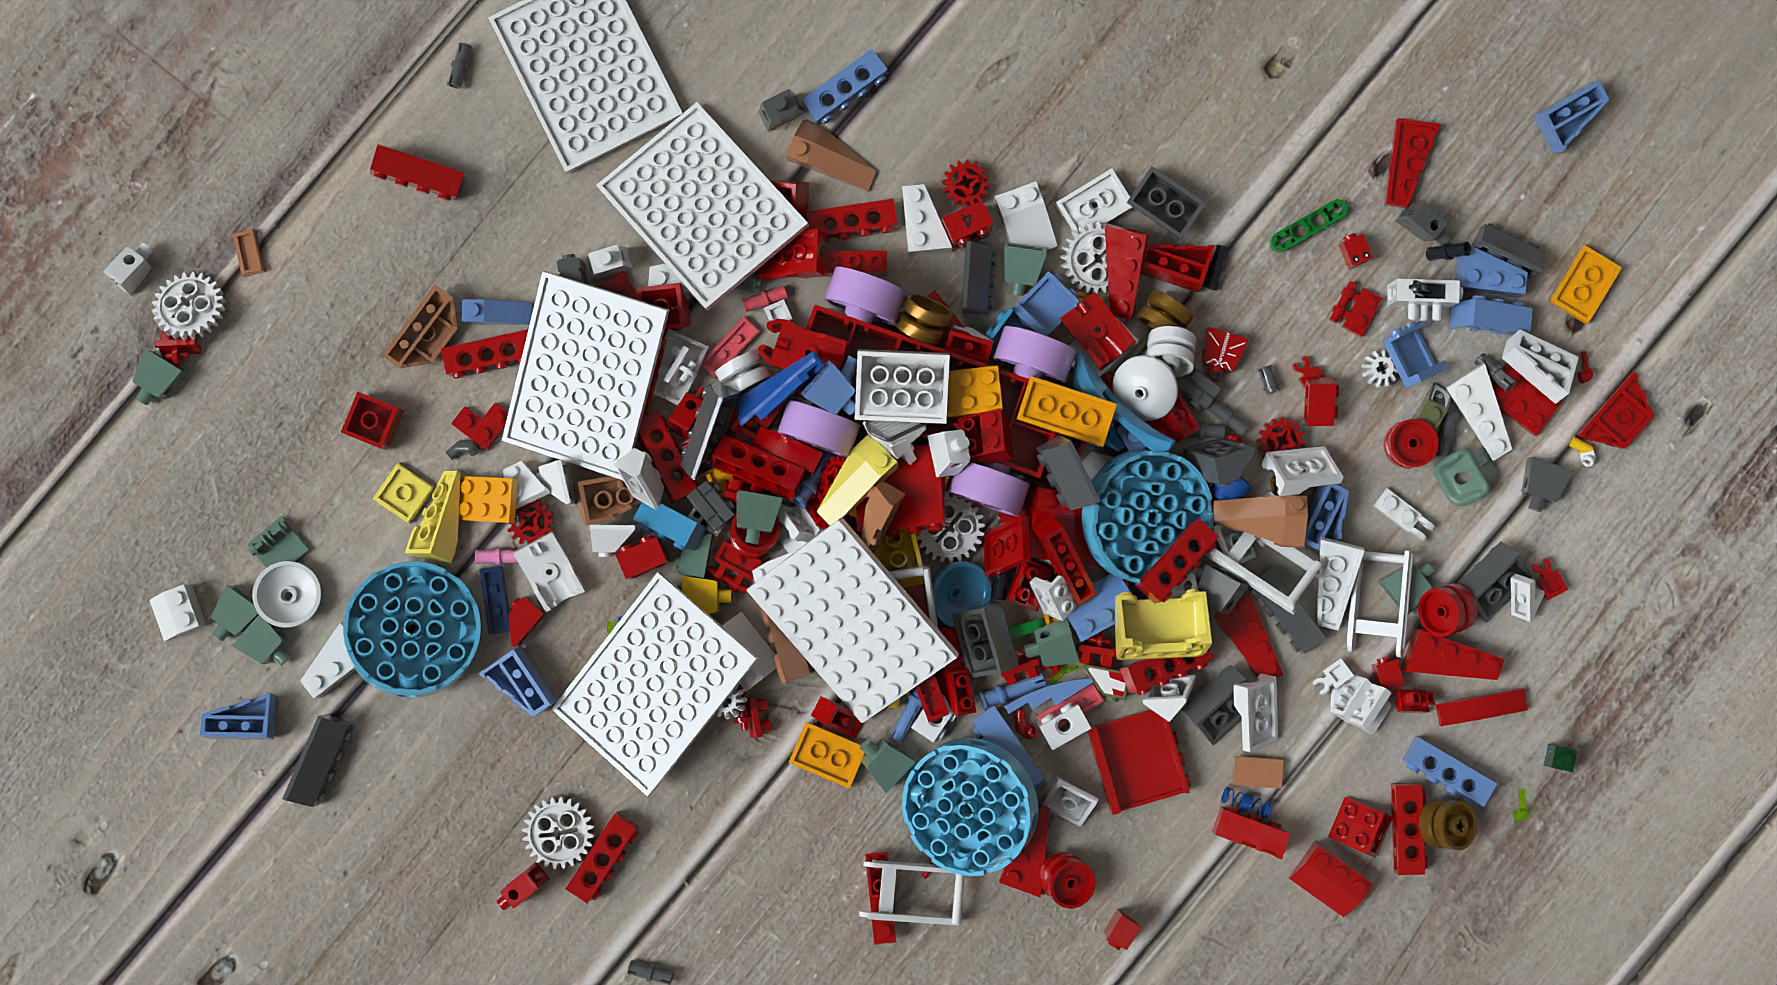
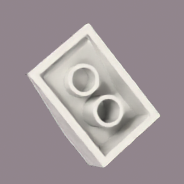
M1036 181L995 196L994 203L1009 243L1046 248V251L1058 247Z

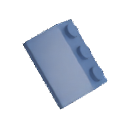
M1109 574L1093 583L1092 585L1097 595L1080 606L1076 604V608L1066 617L1079 642L1115 624V597L1120 593L1130 592L1121 578Z

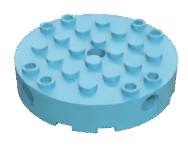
M1150 449L1128 451L1105 464L1092 480L1094 489L1101 502L1083 507L1082 509L1083 534L1094 559L1112 575L1135 583L1139 582L1193 521L1200 518L1211 530L1214 523L1211 507L1212 495L1198 469L1183 457L1170 452L1157 453ZM1190 541L1189 548L1193 552L1197 551V545ZM1176 557L1175 565L1178 568H1182V560ZM1161 573L1160 581H1168V577Z
M425 562L396 563L370 575L352 595L347 605L343 622L345 648L354 669L367 683L379 691L403 698L426 697L441 692L454 684L471 665L477 652L481 632L480 614L469 589L459 578H456L444 568ZM413 624L418 626L419 630L415 634H410L406 631V627Z
M961 738L939 745L916 764L910 772L903 790V817L905 823L908 824L911 832L910 837L920 851H924L932 859L931 861L934 864L955 874L982 876L1004 868L1027 846L1037 825V794L1026 769L1007 750L982 739Z

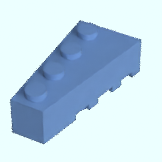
M992 706L972 720L975 724L972 729L979 739L984 737L986 741L1002 747L1022 764L1029 774L1036 792L1047 785L1045 778L995 706Z

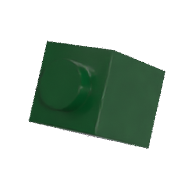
M1548 744L1543 766L1573 773L1578 751Z

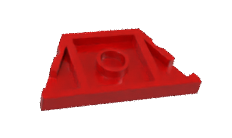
M1630 373L1578 432L1577 437L1619 449L1627 448L1654 417L1651 407L1647 404L1645 392L1641 390L1638 383L1637 373Z

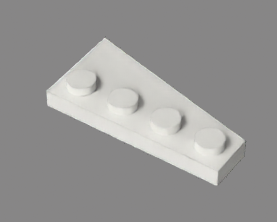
M1482 363L1445 388L1491 460L1494 461L1512 450V446L1486 366Z
M1320 537L1319 562L1322 564L1323 571L1322 576L1318 579L1316 615L1318 626L1339 630L1365 551L1364 547Z

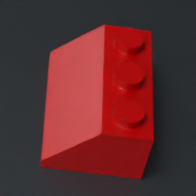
M1314 842L1289 876L1291 881L1342 917H1345L1360 904L1373 886L1372 882Z

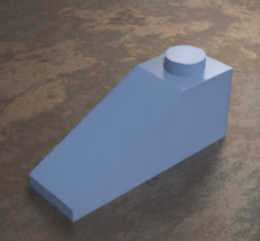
M462 299V322L467 325H530L533 313L532 302Z

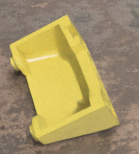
M1190 589L1185 591L1186 594H1183L1181 598H1169L1164 603L1161 601L1156 604L1150 599L1137 600V596L1132 595L1131 592H1123L1116 595L1115 633L1117 659L1179 658L1204 655L1212 644L1206 592Z

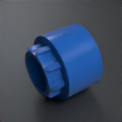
M1242 476L1237 480L1231 481V484L1227 486H1218V484L1213 482L1208 485L1210 492L1219 500L1243 499L1253 488Z

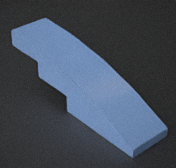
M1088 677L1046 685L1025 693L1003 706L1008 714L1026 703L1033 710L1050 698L1055 705H1058L1093 683V680Z

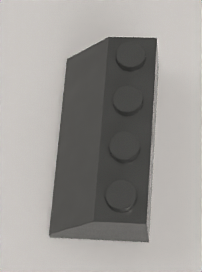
M718 381L705 387L702 394L704 398L702 405L699 406L695 414L697 418L695 425L690 429L688 435L690 438L688 446L682 452L683 460L681 466L689 477L694 480L713 472L714 467L711 466L712 454L723 434L726 435L740 395L739 391Z
M330 713L317 717L283 795V800L309 807H315L319 803L322 804L327 795V791H325L327 784L333 781L336 774L334 768L337 762H341L345 754L343 747L346 742L350 741L354 730H352L353 723Z

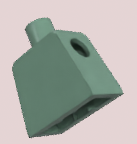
M1004 242V280L1013 283L1011 294L1024 296L1026 285H1036L1046 258V248Z
M145 349L133 378V383L142 388L136 400L148 405L153 396L166 399L187 376L188 372L154 351Z
M737 491V528L747 529L746 543L759 544L760 532L770 533L772 531L782 502L781 497Z
M1427 562L1419 569L1413 564L1408 614L1418 605L1421 596L1432 589V586L1426 579L1433 575L1435 571ZM1403 567L1378 580V583L1399 609Z
M227 585L211 615V618L219 624L212 634L221 641H224L230 632L235 636L242 635L259 615L255 609L253 599L235 586Z
M260 615L255 618L232 645L261 664H268L273 659L282 666L290 658L282 649L288 642L286 636L277 626L268 623Z
M1067 618L1064 621L1059 620L1036 629L1034 632L1036 643L1024 646L1027 659L1040 655L1045 667L1079 662Z
M883 738L876 744L867 739L860 746V750L866 754L861 759V762L886 793L915 764V761L909 754Z

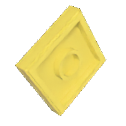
M397 463L373 497V500L410 524L435 487L400 463Z

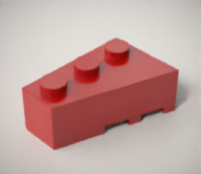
M1147 244L1142 275L1198 293L1203 285L1215 245L1174 246L1171 244Z
M1228 805L1226 809L1220 807L1212 830L1213 834L1254 848L1257 851L1274 855L1282 860L1291 834L1281 829V824L1270 820L1268 824L1260 821L1261 817L1248 813V816L1239 814V809Z

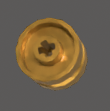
M1154 290L1147 300L1150 307L1143 306L1136 316L1150 330L1163 326L1187 327L1194 317L1184 305L1158 290Z
M908 294L903 304V308L906 311L900 312L896 326L903 333L914 339L929 344H939L945 333L943 327L949 324L952 311L942 303L919 294Z
M1433 799L1427 802L1421 811L1419 830L1425 843L1431 847L1463 850L1474 841L1477 832V819L1472 807L1464 801Z

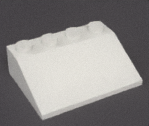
M858 349L855 420L946 424L949 353Z

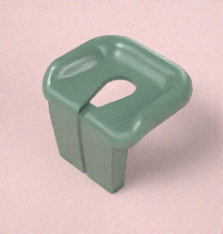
M1484 447L1473 452L1467 449L1458 450L1441 458L1435 464V478L1448 500L1454 505L1466 506L1486 496L1490 490L1489 484L1499 474L1493 462L1490 461L1491 459ZM1470 470L1473 476L1465 484H1459L1455 479L1456 473Z

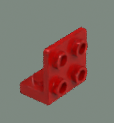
M1179 391L1175 405L1165 416L1156 420L1144 421L1162 434L1176 440L1175 444L1201 429Z
M1345 797L1328 837L1376 858L1392 817Z

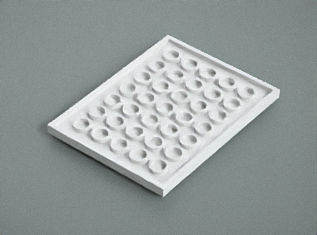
M522 0L488 17L566 174L676 120L683 114L626 0Z
M698 102L596 185L707 311L809 227L808 222Z
M543 271L502 441L623 480L614 463L635 447L669 310Z
M842 517L746 590L861 723L945 667L959 655L956 649Z
M657 572L556 702L552 710L645 795L651 796L759 658L661 572Z

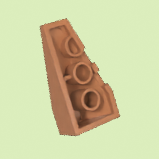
M802 120L786 154L787 161L869 192L876 174L875 169L824 127L806 120Z
M612 476L579 481L573 484L576 506L585 526L608 522L642 503L632 496L623 480Z
M881 481L877 486L873 485L867 494V497L870 499L866 504L861 540L873 554H875L905 496V493L884 481Z
M1278 495L1214 501V523L1238 532L1244 531L1253 534L1255 538L1260 540L1261 538L1267 539L1280 547L1303 548L1308 520L1307 496Z
M761 608L766 627L771 629L768 632L769 642L777 651L773 657L781 683L783 684L812 674V665Z

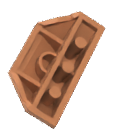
M434 284L393 338L382 356L400 369L432 364L440 353L441 348L446 345L458 329L453 297Z

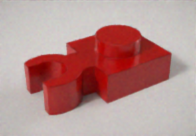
M1305 356L1301 358L1304 362L1303 368H1299L1296 363L1292 365L1295 372L1303 375L1298 380L1304 388L1307 377H1326L1318 366L1311 369L1310 361Z
M1544 558L1542 559L1544 563L1542 570L1538 567L1537 563L1532 564V569L1535 573L1540 574L1541 578L1537 579L1536 582L1540 590L1545 591V599L1549 600L1568 589L1558 570L1551 572V562Z

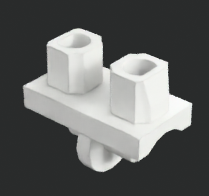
M673 346L669 356L675 359L671 367L664 363L658 373L664 378L665 382L677 389L681 381L685 383L689 376L694 379L696 378L697 374L693 372L696 363L693 361L697 355L685 346L683 348Z

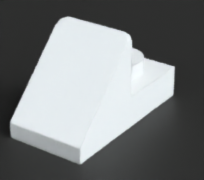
M1518 574L1511 577V615L1529 622L1533 620L1545 594V591L1535 588V580Z

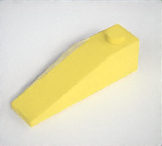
M867 435L850 451L817 513L829 525L840 517L845 518L867 497L873 485L877 486L881 481H885L899 468L897 461L882 445Z
M459 471L443 472L432 493L433 501L428 508H424L422 512L424 518L419 527L415 526L411 532L405 551L406 554L435 562H452L458 543Z

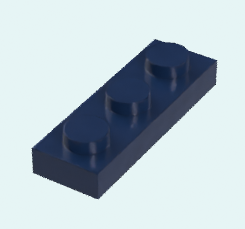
M503 566L479 569L488 635L510 632L509 607Z

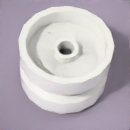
M1175 326L1157 327L1148 334V350L1146 355L1162 360L1170 367L1175 377H1182L1190 374L1194 368L1197 338L1192 332L1184 328Z
M757 349L730 360L715 371L721 383L730 382L727 386L739 391L740 395L747 393L772 377L767 367L761 366L756 368L762 362Z

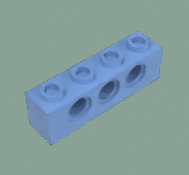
M871 49L801 100L802 105L817 125L820 123L826 124L834 117L833 114L838 110L841 112L846 110L851 105V101L856 97L858 99L864 97L869 92L868 89L871 86L882 84L887 79L888 69L874 50ZM861 72H867L870 75L865 81L860 80L857 76ZM843 85H850L852 90L849 93H842L840 88ZM827 97L834 99V103L831 106H825L822 101Z
M1418 737L1413 739L1402 758L1403 761L1407 762V768L1416 773L1419 770L1427 774L1425 777L1427 780L1436 785L1438 782L1446 785L1444 790L1455 796L1458 793L1465 797L1463 801L1473 807H1476L1477 804L1484 807L1497 786V783ZM1431 756L1434 761L1433 765L1430 768H1426L1425 759ZM1447 768H1451L1453 771L1450 779H1445L1444 771ZM1470 779L1472 786L1469 790L1465 791L1463 783L1465 780Z

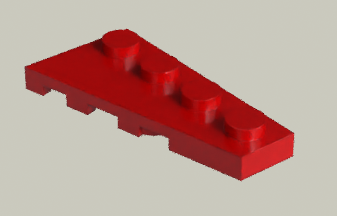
M1402 118L1395 120L1385 206L1408 207L1441 124Z
M1106 224L1104 226L1110 311L1114 316L1132 320L1136 309L1149 233Z
M1250 593L1243 595L1229 614L1216 612L1214 618L1257 677L1262 673L1275 676L1276 678L1283 676Z
M1038 804L1037 825L1030 842L1011 863L1003 868L999 879L1001 884L1040 898L1042 887L1039 874L1045 862L1050 815L1049 807Z

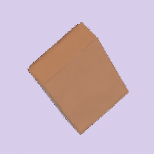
M250 229L233 233L242 276L246 277L265 272L256 230Z

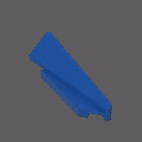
M811 352L740 396L737 401L740 425L746 424L756 416L763 420L777 410L825 366L815 352Z

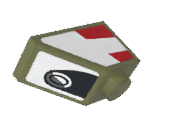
M1432 383L1413 419L1423 420L1429 423L1434 430H1437L1451 402L1452 397L1448 391L1438 384Z
M1084 664L1083 669L1092 678L1098 691L1106 696V700L1119 702V698L1125 699L1127 686L1119 670Z

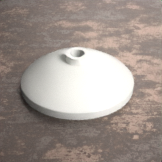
M1139 355L1126 360L1117 369L1113 378V393L1139 418L1144 421H1151L1165 416L1173 408L1178 397V383L1173 371L1162 360L1148 355ZM1138 389L1142 390L1144 395H1139Z
M283 561L270 565L260 573L253 586L252 598L256 611L265 621L277 627L290 628L305 623L315 614L321 601V587L317 577L309 568L297 562ZM288 592L292 593L293 595L290 600H286L284 598L285 594Z

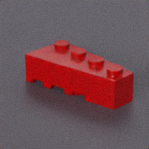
M377 144L370 167V175H373L375 178L394 181L395 184L406 188L411 186L417 188L416 191L429 195V192L438 194V198L445 201L456 200L464 172Z
M1414 629L1400 670L1498 680L1505 659L1443 637L1434 636L1420 629Z

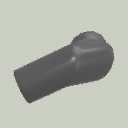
M459 440L446 451V454L452 460L462 452L475 456L479 452V447L473 440Z

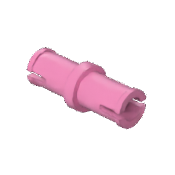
M495 548V550H475V563H495L496 565H501V563H518L513 554L518 549L501 550V548Z

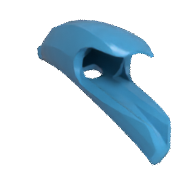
M1084 353L1075 355L1073 390L1117 404L1105 440L1106 445L1117 451L1125 447L1114 428V420H1117L1151 451L1158 453L1169 451L1173 448L1176 440L1152 428L1126 407L1106 386L1093 366L1085 358Z

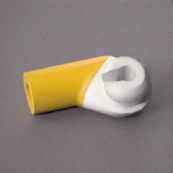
M1574 436L1569 446L1579 451L1580 459L1584 466H1593L1596 461L1593 446Z

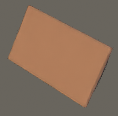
M1235 756L1233 785L1282 789L1284 760Z

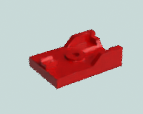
M818 228L804 230L758 268V278L765 281L788 277L806 279L824 276L825 271L823 270V262L820 258V247L824 245L827 234Z
M1096 292L1060 318L1062 324L1100 371L1136 345V340L1113 315ZM1098 327L1101 329V331L1099 333H1096L1094 331L1095 328Z
M783 322L769 365L784 370L805 357V352L810 350L815 352L824 364L829 360L839 370L848 343L826 334Z

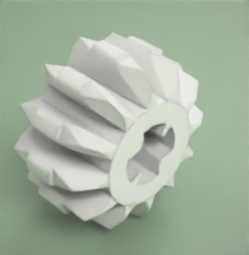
M1385 350L1380 351L1379 354L1373 351L1371 353L1372 357L1366 356L1364 358L1368 364L1361 365L1362 369L1367 370L1362 376L1366 377L1369 375L1368 384L1373 383L1375 380V387L1378 388L1381 386V383L1387 387L1389 386V380L1392 382L1396 381V377L1393 374H1398V371L1394 368L1395 365L1391 361L1390 355L1386 357ZM1383 365L1384 370L1381 374V371L1378 372L1376 368Z
M739 684L728 697L732 699V702L728 704L725 701L717 712L718 717L724 714L725 719H730L731 714L737 717L739 716V711L745 710L744 705L741 703L746 702L747 698L741 697V694L745 692L744 689L737 691Z

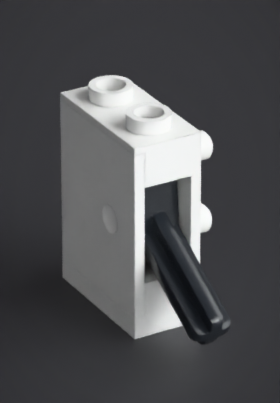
M1396 279L1387 285V307H1408L1409 320L1417 319V308H1419V321H1427L1428 308H1433L1432 320L1440 321L1442 308L1448 309L1458 304L1459 300H1462L1463 288L1460 287V281Z

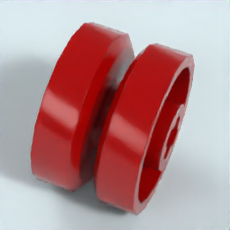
M1412 418L1396 423L1387 431L1384 437L1383 448L1386 457L1392 464L1399 468L1411 469L1426 465L1434 458L1438 451L1439 440L1436 431L1429 423Z
M736 513L730 527L729 539L731 546L739 555L745 558L759 559L765 557L772 552L779 537L780 523L778 517H776L772 531L770 533L760 532L759 544H751L745 542L747 529L737 528Z
M1453 583L1428 590L1424 593L1418 603V615L1420 622L1429 633L1434 636L1444 637L1470 628L1477 618V605L1474 596L1467 588Z
M1070 852L1055 853L1041 867L1039 874L1040 885L1044 892L1059 906L1068 909L1081 907L1094 894L1096 887L1095 875L1092 869L1075 854Z

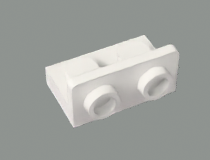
M1058 575L1052 583L1034 577L1030 582L1045 614L1064 621L1076 608V603L1063 576Z

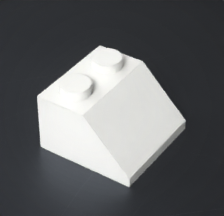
M633 448L615 462L614 465L632 496L656 510L660 505L664 490L660 480L661 475L653 468L651 464L652 459L647 452H641Z
M183 584L150 599L164 641L207 626L192 584Z

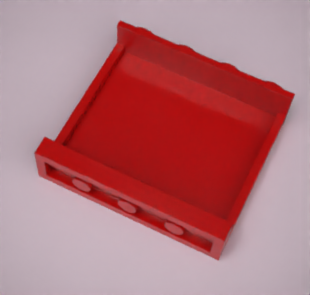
M929 445L913 446L916 460L911 465L903 458L896 459L890 454L897 461L899 468L884 482L905 493V496L885 532L888 537L899 536L900 532L920 534L921 530L927 529L930 532L943 531V528L950 527L945 518L943 477L936 478ZM868 497L856 506L857 533L861 535L866 504L870 499Z
M1151 709L1091 726V729L1087 731L1112 815L1182 793H1190L1188 787H1192L1189 775L1184 774L1182 768L1185 765V760L1182 752L1178 753L1176 744H1179L1176 731L1172 732L1170 723L1173 720L1169 722Z

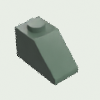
M707 533L703 536L695 551L686 548L685 551L681 552V556L677 555L675 568L678 569L679 574L706 578L713 534Z

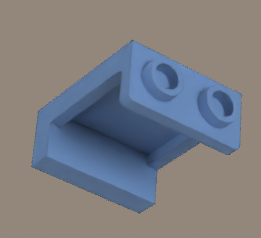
M1048 271L1012 308L1014 310L1012 314L1030 331L1048 336L1061 323L1060 318L1080 303L1078 300L1079 295L1072 288L1067 289L1062 284L1063 279L1055 272L1051 274Z
M1413 321L1403 326L1404 331L1400 327L1389 333L1390 338L1383 340L1405 388L1411 387L1448 369L1445 360L1435 364L1419 332V328L1426 325L1425 321L1419 324Z

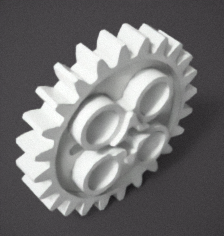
M1096 222L1094 228L1091 223H1087L1086 230L1079 226V234L1071 232L1074 237L1073 240L1066 238V241L1070 244L1069 247H1062L1064 251H1067V255L1061 256L1062 259L1066 260V263L1062 264L1061 267L1068 268L1064 275L1067 277L1072 276L1069 282L1072 284L1077 282L1076 288L1078 289L1084 286V291L1087 293L1091 288L1093 293L1096 292L1097 294L1099 288L1103 293H1106L1108 271L1104 225L1107 223H1104L1102 228L1100 222ZM1096 237H1100V246L1094 248L1093 240ZM1084 252L1085 260L1082 263H1078L1077 256ZM1095 254H1098V259H1099L1098 262L1094 261V260H1095V257H1094ZM1084 267H1087L1086 271L1082 272V269ZM1095 268H1099V276L1093 279L1092 271Z
M184 272L181 279L174 275V282L166 280L168 286H160L159 288L162 290V293H155L158 301L152 302L155 307L152 310V313L155 315L154 320L167 336L172 335L174 339L180 336L183 341H186L189 335L192 340H195L196 334L204 337L203 331L206 330L211 333L210 326H218L215 320L223 319L219 312L226 310L222 305L226 302L223 298L224 293L218 284L213 282L211 277L206 278L203 273L197 277L192 272L190 277H188Z
M946 492L944 498L945 506H951L954 509V515L951 518H946V522L950 523L959 512L963 513L962 517L953 526L955 531L953 533L947 532L938 543L935 542V539L943 531L931 535L927 530H921L920 535L916 539H922L923 541L919 548L927 547L925 555L932 552L933 560L937 556H941L940 560L943 563L945 557H948L949 562L952 563L953 557H956L958 561H961L962 554L967 558L970 557L969 549L976 552L973 544H981L977 536H984V533L980 532L979 528L984 527L985 524L978 523V520L983 517V515L976 516L975 514L979 507L972 509V502L966 503L964 499H957V496L954 495L950 498L949 493ZM963 520L968 521L971 525L970 531L962 533L958 528L959 522ZM953 537L956 540L955 548H945V538Z
M553 796L551 797L550 804L544 799L542 800L543 807L539 804L534 806L537 812H528L532 819L524 820L529 827L522 829L523 832L528 833L522 840L529 841L530 843L525 849L532 848L533 851L530 857L537 854V863L545 860L544 867H547L550 862L553 863V869H556L559 863L563 869L566 868L567 862L574 866V858L581 861L583 858L580 853H589L585 846L593 845L588 840L595 836L594 833L589 832L590 829L595 827L593 824H588L592 816L585 817L584 814L587 808L580 811V802L572 805L573 798H570L566 803L564 796H561L558 802ZM564 814L572 816V825H566L563 822L562 817ZM542 818L550 820V829H544L541 826ZM557 827L560 831L575 827L578 828V831L566 832L562 834L560 838L558 834L542 838L539 836V834L553 832L557 829ZM567 836H573L576 839L577 844L575 847L567 845ZM546 840L554 842L555 848L553 851H548L545 848L544 843Z

